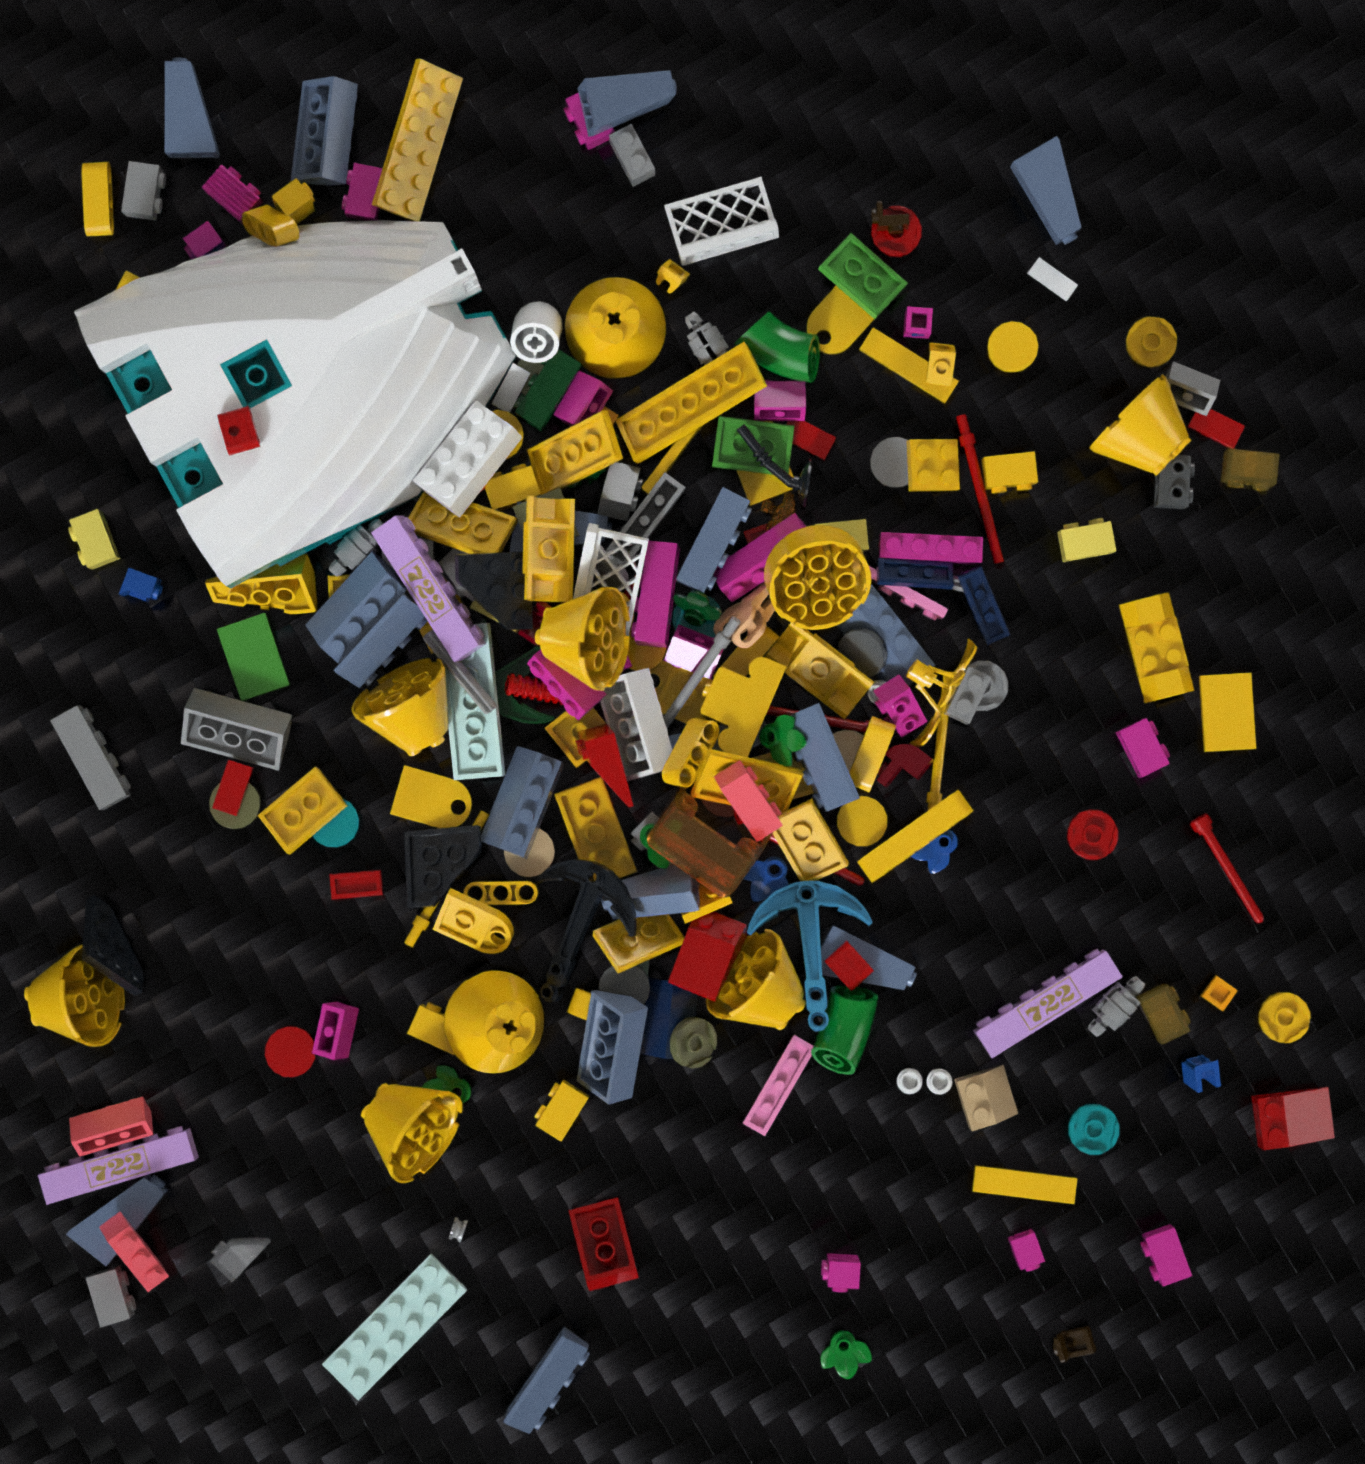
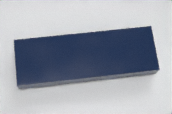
M878 558L876 561L877 585L952 589L954 586L952 562Z
M978 565L957 575L985 644L989 645L1009 636V630L982 566Z

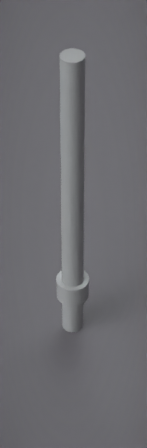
M732 616L723 631L717 633L713 639L714 644L664 715L663 719L667 729L721 650L726 649L732 639L730 637L741 623L736 617Z

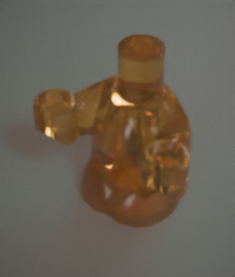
M785 492L782 503L777 506L772 505V502L769 500L766 502L763 500L761 511L772 515L771 520L766 525L767 531L796 513V502L793 500L794 494Z

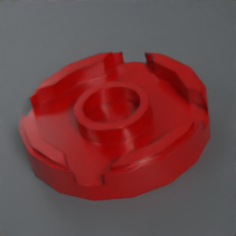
M891 206L883 210V216L909 214L908 229H903V233L889 234L888 231H877V224H872L871 237L874 245L881 253L889 257H902L910 254L917 247L921 239L922 226L919 219L912 210L904 206Z
M1088 809L1078 813L1071 820L1067 828V840L1070 848L1076 855L1084 859L1098 860L1106 857L1114 850L1118 842V828L1109 814L1100 810Z
M287 1026L278 1029L270 1036L266 1044L265 1057L268 1065L275 1073L283 1077H296L304 1074L312 1067L316 1059V1054H312L314 1040L308 1031L297 1026Z

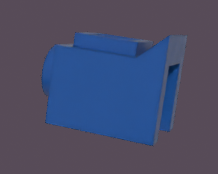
M128 568L119 595L126 596L129 594L146 602H149L150 599L158 600L163 586L160 585L162 580Z
M1200 1055L1182 1062L1184 1083L1197 1093L1203 1092L1201 1082L1203 1078L1216 1088L1221 1086L1218 1060L1211 1061L1205 1056Z

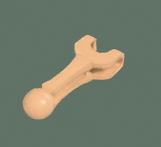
M765 582L744 597L741 602L732 605L724 611L714 624L715 635L719 631H723L724 625L734 616L741 622L730 637L736 646L749 648L762 636L766 629V622L769 621L775 611L770 597L765 600L769 595ZM747 631L746 639L741 641L740 635Z

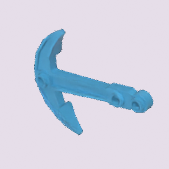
M801 881L776 890L761 903L749 923L747 934L751 936L763 924L778 917V912L797 909L806 973L804 983L806 1007L810 1012L808 1025L814 1031H822L828 1026L829 1017L825 1012L828 1005L826 984L822 977L819 907H838V912L853 916L868 926L873 922L863 905L854 896L840 887L820 881ZM804 891H808L811 893V897L804 899L801 894ZM815 991L821 995L818 1000L811 998V994ZM814 1018H822L823 1024L820 1026L815 1025L813 1022Z

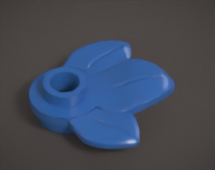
M948 829L910 857L920 861H928L929 872L937 873L949 864L950 853L956 849L958 838L952 830ZM942 837H946L949 840L948 846L941 845L940 840Z
M770 857L764 862L752 861L743 868L740 874L741 878L752 881L750 893L754 902L762 901L776 890L789 885L785 878L787 865L779 857ZM776 864L779 866L777 874L770 872L771 865Z

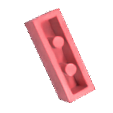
M741 760L714 776L721 791L756 842L783 826L778 817L782 815L781 811L774 801L772 803L768 802L767 798L770 795L763 784L757 786L755 780L758 777L750 766L745 768Z
M143 1096L69 1118L71 1143L79 1157L154 1135L151 1110Z
M118 1212L99 1226L107 1242L147 1292L169 1277L161 1262L121 1212Z

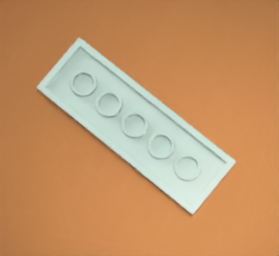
M490 623L474 624L482 630L484 634L483 640L486 645L461 662L496 703V708L492 712L485 714L445 666L448 729L454 780L505 776Z
M430 1254L322 1365L359 1401L467 1291V1288L437 1258Z

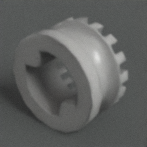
M455 1217L449 1235L450 1240L456 1238L461 1243L468 1220L460 1221L458 1217Z

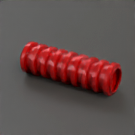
M510 673L507 676L505 683L506 695L511 696L513 694L514 697L521 695L522 698L528 696L531 700L537 698V701H542L544 699L548 703L551 700L554 704L560 702V705H564L557 697L550 694L546 684L541 679L540 681L536 677L530 679V676L523 678L522 675L518 674L515 676L514 673Z

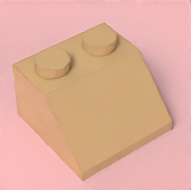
M1003 1064L954 1079L968 1127L971 1131L997 1124L1018 1114Z

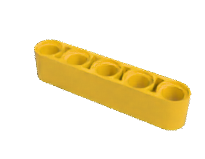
M957 790L865 855L857 863L873 883L967 817L974 810L961 792Z

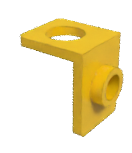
M929 343L930 356L926 382L928 384L950 386L952 384L956 356L955 346Z

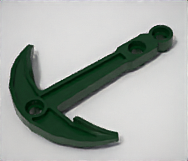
M483 617L480 623H488V619ZM536 646L503 668L495 671L499 713L502 716L527 724H541L554 721V716L538 712L524 703L519 704L512 696L506 695L505 692L507 676L510 673H514L515 676L519 674L524 678L530 674L531 670L527 663L541 648Z

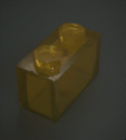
M1227 449L1224 451L1221 482H1227L1228 487L1243 488V484L1253 485L1254 490L1267 491L1269 487L1277 484L1279 454Z
M1161 984L1137 996L1160 1044H1165L1190 1032L1188 1027L1191 1024L1185 1010L1180 1011L1177 1001L1180 999L1174 987L1169 988L1167 984Z

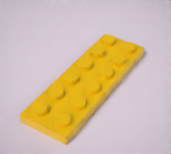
M416 59L373 198V206L409 221H420L461 87L462 77L425 60Z
M742 342L616 419V423L633 461L639 464L767 387V384L748 345Z

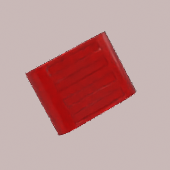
M249 406L217 415L229 456L261 447Z
M847 940L824 960L851 992L874 972Z

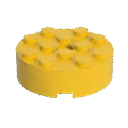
M814 525L793 531L775 545L765 564L764 582L772 605L781 618H785L798 628L819 630L843 623L853 616L852 612L861 603L864 604L871 587V572L860 545L849 533L833 526Z

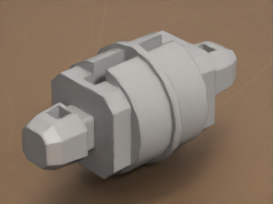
M693 312L685 317L688 328L693 330L692 333L687 335L690 340L688 344L700 364L706 365L715 360L709 347H711L718 358L728 352L729 346L716 326L713 327L710 322L702 325L701 322L703 320L697 313ZM700 331H702V334L704 335V337H705V339L707 340L708 344H706L705 340H704L703 337L700 335V333H699Z
M378 518L368 525V529L363 525L352 529L337 545L338 548L334 553L339 559H335L331 563L329 570L336 577L341 576L347 571V566L351 570H355L371 551L376 553L379 545L371 532L384 523Z
M1137 976L1131 978L1125 987L1117 982L1095 1004L1096 1006L1092 1011L1098 1017L1092 1020L1088 1029L1096 1037L1101 1035L1107 1026L1116 1031L1136 1011L1141 1002L1135 996L1145 986V983Z

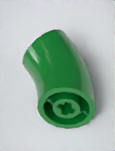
M770 311L734 343L735 346H738L745 342L756 363L770 372L796 381L812 383L816 379L820 359V343L817 334L805 333L791 328L777 319Z
M837 985L830 989L828 1006L825 1011L829 1017L828 1026L824 1030L819 1031L811 1049V1055L820 1065L845 1075L853 1074L856 1071L870 1035L878 995L862 987H856L852 992L846 985Z

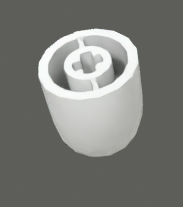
M541 301L528 303L519 310L514 319L510 339L512 350L519 358L528 362L538 363L551 359L557 353L563 330L562 318L558 311L549 303Z

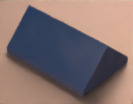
M648 977L650 991L645 1004L648 1010L640 1054L674 1059L670 1052L672 1032L677 1024L685 1018L695 1017L698 995L668 983V979Z

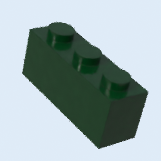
M559 349L551 359L541 362L544 367L540 374L534 373L528 383V386L531 387L526 396L521 394L514 405L517 409L515 411L516 416L541 432L563 399L578 371L582 369L580 362Z

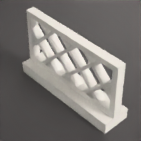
M762 177L664 205L682 266L779 238L776 219H774ZM759 187L760 195L756 201L744 196L748 188ZM731 194L737 197L732 208L720 203L724 195ZM741 200L753 205L748 216L735 211ZM706 201L713 205L708 215L695 210L700 202ZM717 207L729 213L723 223L711 218ZM682 208L689 213L682 223L673 218L671 211ZM759 208L767 213L769 220L757 222L751 219L755 210ZM693 214L704 219L699 231L687 225ZM732 215L744 220L741 228L733 229L727 226ZM708 222L720 227L717 235L710 237L702 233ZM684 229L696 235L692 242L681 244L679 237Z
M589 523L573 599L591 592V588L599 583L603 587H609L604 580L616 574L622 582V585L616 589L621 591L626 588L631 595V600L627 602L630 621H626V636H629L649 538L601 529L599 525ZM602 536L613 538L617 547L606 553L600 544ZM630 543L641 544V553L633 558L624 548ZM621 550L628 561L616 567L609 556ZM600 551L602 556L598 558V553ZM606 559L613 570L601 576L596 569V564ZM639 559V563L637 566L635 561ZM631 564L636 572V576L626 581L620 570ZM594 574L597 577V580L593 581ZM634 583V587L632 590L630 585Z

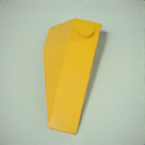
M303 554L282 566L275 564L233 588L225 586L218 577L207 579L205 582L209 594L215 603L242 607L246 604L261 606V610L269 611L270 607L284 609V613L287 614L317 612L315 572L308 554Z

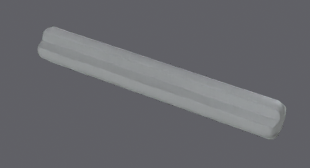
M434 630L425 634L423 640L485 714L492 712L496 708V703L463 663L452 660Z

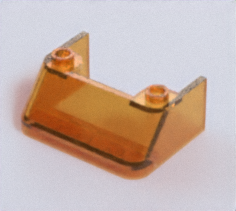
M679 786L648 833L647 842L654 851L716 895L727 898L737 889L758 860L773 832L758 843L750 838H742L735 845L694 816L698 810V804L691 795L685 792L687 787Z

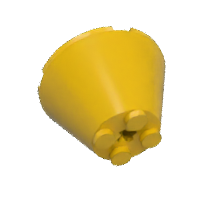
M618 277L601 279L586 286L572 301L565 319L566 341L574 358L589 372L609 379L631 377L648 368L662 350L666 336L665 315L653 293L638 282ZM613 321H618V322H620L619 325L616 324V323H614L613 325H610V323L613 322Z
M1162 374L1160 378H1156L1118 415L1120 417L1119 420H1116L1099 435L1090 446V449L1097 454L1154 473L1157 476L1191 441L1167 378Z
M602 587L553 608H546L543 613L541 627L535 633V642L537 645H540L544 657L594 690L604 691V688L612 687L623 671L630 643V636H626L625 621H630L624 596L614 587Z
M430 658L420 659L385 674L377 680L379 685L370 692L365 689L356 698L351 708L354 717L407 752L408 756H414L428 746L436 747L444 742L443 735L449 728L446 673L443 662L440 659H437V662H432Z
M765 929V933L758 934L754 932L751 936H747L716 1002L706 998V1006L708 1011L716 1018L782 1030L795 1013L803 1010L806 1000L803 999V986L780 936L770 929Z
M81 944L36 977L31 985L25 988L24 997L28 1001L33 1025L42 1026L86 1046L98 1047L112 1041L120 1029L121 1023H118L120 1010L125 1008L124 988L82 960L83 944Z
M498 970L481 972L465 980L452 994L444 1016L445 1036L453 1050L452 1052L465 1065L484 1073H502L523 1064L536 1050L544 1029V1011L535 990L519 976Z
M384 1083L378 1088L372 1102L362 1110L361 1117L365 1119V1126L390 1176L399 1183H408L414 1180L412 1176L418 1172L426 1173L446 1151L459 1127L456 1119L458 1112L462 1113L463 1107L461 1099L453 1092Z

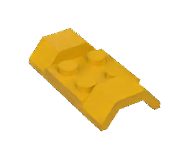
M527 496L526 522H524L523 533L525 600L567 602L573 599L575 499H549Z
M1169 592L1119 605L1144 703L1194 691L1187 656Z
M793 623L789 624L765 655V658L787 666L784 673L843 719H846L859 700L874 684V681L854 667L856 664L816 633L813 635L807 629L798 628Z

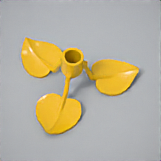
M967 639L962 660L957 669L952 673L934 668L931 665L927 666L918 659L909 668L906 677L917 683L915 688L921 691L935 709V714L922 733L915 740L909 742V744L920 747L926 744L932 737L941 720L942 710L940 708L944 707L954 695L956 687L961 684L966 672L964 670L976 653L977 646L972 640ZM934 673L951 677V683L947 685L936 679L937 675ZM935 683L946 689L938 705L924 689L925 686L930 688Z

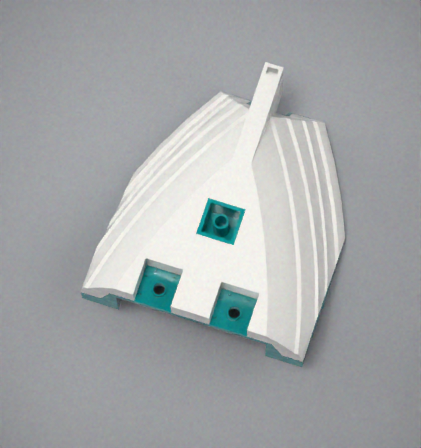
M376 220L298 225L299 239L277 247L270 246L258 238L250 236L214 253L183 262L163 272L135 279L110 294L74 311L90 352L99 368L107 374L128 413L125 416L149 461L159 470L178 505L177 512L188 533L225 586L233 588L275 564L282 566L325 542L330 545L348 535L352 529L357 528L359 525L365 526L373 520L419 497L423 491L413 482V479L475 400L487 407L516 359V355L492 311L465 315L459 304L481 292L482 289L463 249H457L443 222ZM141 378H147L150 381V387L145 392H139L136 388V383ZM249 406L261 447L229 456L217 415ZM193 470L200 473V481L195 485L188 484L186 480L187 474Z

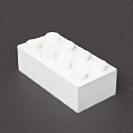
M475 400L413 479V482L422 491L460 518L520 442L522 436L513 426Z
M649 668L620 675L612 687L604 688V692L607 695L600 702L606 723L615 733L626 779L631 781L661 772L672 752V746Z

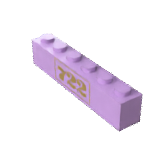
M394 516L371 532V534L454 662L462 661L486 645L483 640L484 634L479 626L474 625L470 620L468 608L463 603H459L455 596L457 592L453 585L448 581L446 582L441 575L443 573L441 566L437 561H432L427 553L429 548L422 539H418L414 533L415 526L408 517Z
M1098 949L1089 952L1084 956L1086 958L1084 962L1079 965L1076 962L1070 964L1063 969V975L1055 978V976L1049 977L1041 983L1043 987L1034 992L1031 989L1020 996L1021 1001L1014 1005L1008 1003L998 1010L1000 1014L991 1019L987 1016L976 1023L978 1028L973 1031L988 1055L994 1058L1122 978L1107 951L1101 950L1099 952Z
M182 1126L167 1130L168 1135L158 1138L156 1133L142 1138L143 1142L134 1145L132 1141L118 1145L119 1150L109 1152V1149L93 1153L94 1157L85 1159L84 1156H78L69 1159L70 1164L60 1167L59 1163L45 1166V1172L39 1174L38 1178L46 1205L195 1161L199 1157L191 1129L183 1130Z

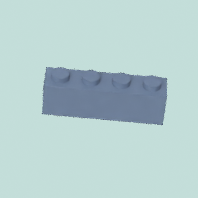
M335 76L302 82L291 181L297 178L300 183L305 182L307 184L325 186L346 184L358 84Z
M722 487L676 578V583L705 593L706 589L712 590L717 580V577L713 575L717 567L723 568L729 556L725 551L729 544L734 546L740 534V531L736 530L741 521L746 522L752 511L748 507L750 500Z
M371 551L307 622L306 627L320 648L340 664L406 592L407 588L396 571L374 551Z
M873 585L870 587L864 604L861 603L852 612L853 616L843 623L836 625L843 635L854 629L866 628L875 632L882 639L884 650L887 651V660L883 669L875 675L879 680L888 682L897 675H900L909 686L914 681L907 678L906 674L916 659L927 666H935L934 662Z
M408 590L334 669L338 675L358 688L364 683L369 686L378 676L375 673L380 665L386 667L395 658L392 652L398 646L403 649L412 639L409 635L415 627L420 630L428 622Z
M817 703L791 714L790 716L795 718L794 729L803 733L807 741L803 749L792 753L797 762L801 761L804 771H802L804 773L803 779L813 789L812 799L817 808H821L822 812H826L859 799V794L820 704Z
M517 746L482 832L481 842L527 859L563 770V762Z
M594 990L591 991L576 1081L607 1104H612L632 1098L648 1008L632 996Z
M563 1327L506 1410L503 1422L528 1434L534 1428L538 1430L546 1419L543 1414L547 1408L553 1409L561 1396L558 1392L562 1386L568 1387L575 1377V1374L572 1372L577 1364L582 1366L590 1355L587 1352L589 1344Z

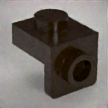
M877 201L875 208L871 209L872 224H877V231L900 234L904 232L903 229H908L909 214L883 216L882 201Z
M1090 1326L1061 1331L1054 1338L1053 1349L1055 1354L1059 1356L1061 1363L1067 1362L1070 1358L1094 1354L1097 1351Z

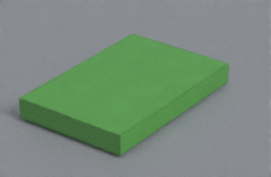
M852 233L818 268L820 272L874 319L880 315L908 284Z
M719 416L712 467L773 475L764 466L761 467L759 465L761 462L756 461L757 457L752 456V450L737 432V429L745 424L761 447L765 446V452L768 451V456L773 457L772 461L789 473L794 425Z
M266 613L217 629L241 701L290 686Z

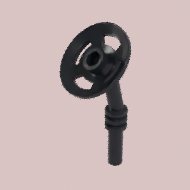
M745 424L740 426L737 432L752 450V456L757 457L756 461L761 462L759 464L761 467L764 466L787 487L797 491L800 507L802 510H805L812 459H808L800 475H794L793 478L772 461L773 457L768 456V451L765 452V446L761 447Z

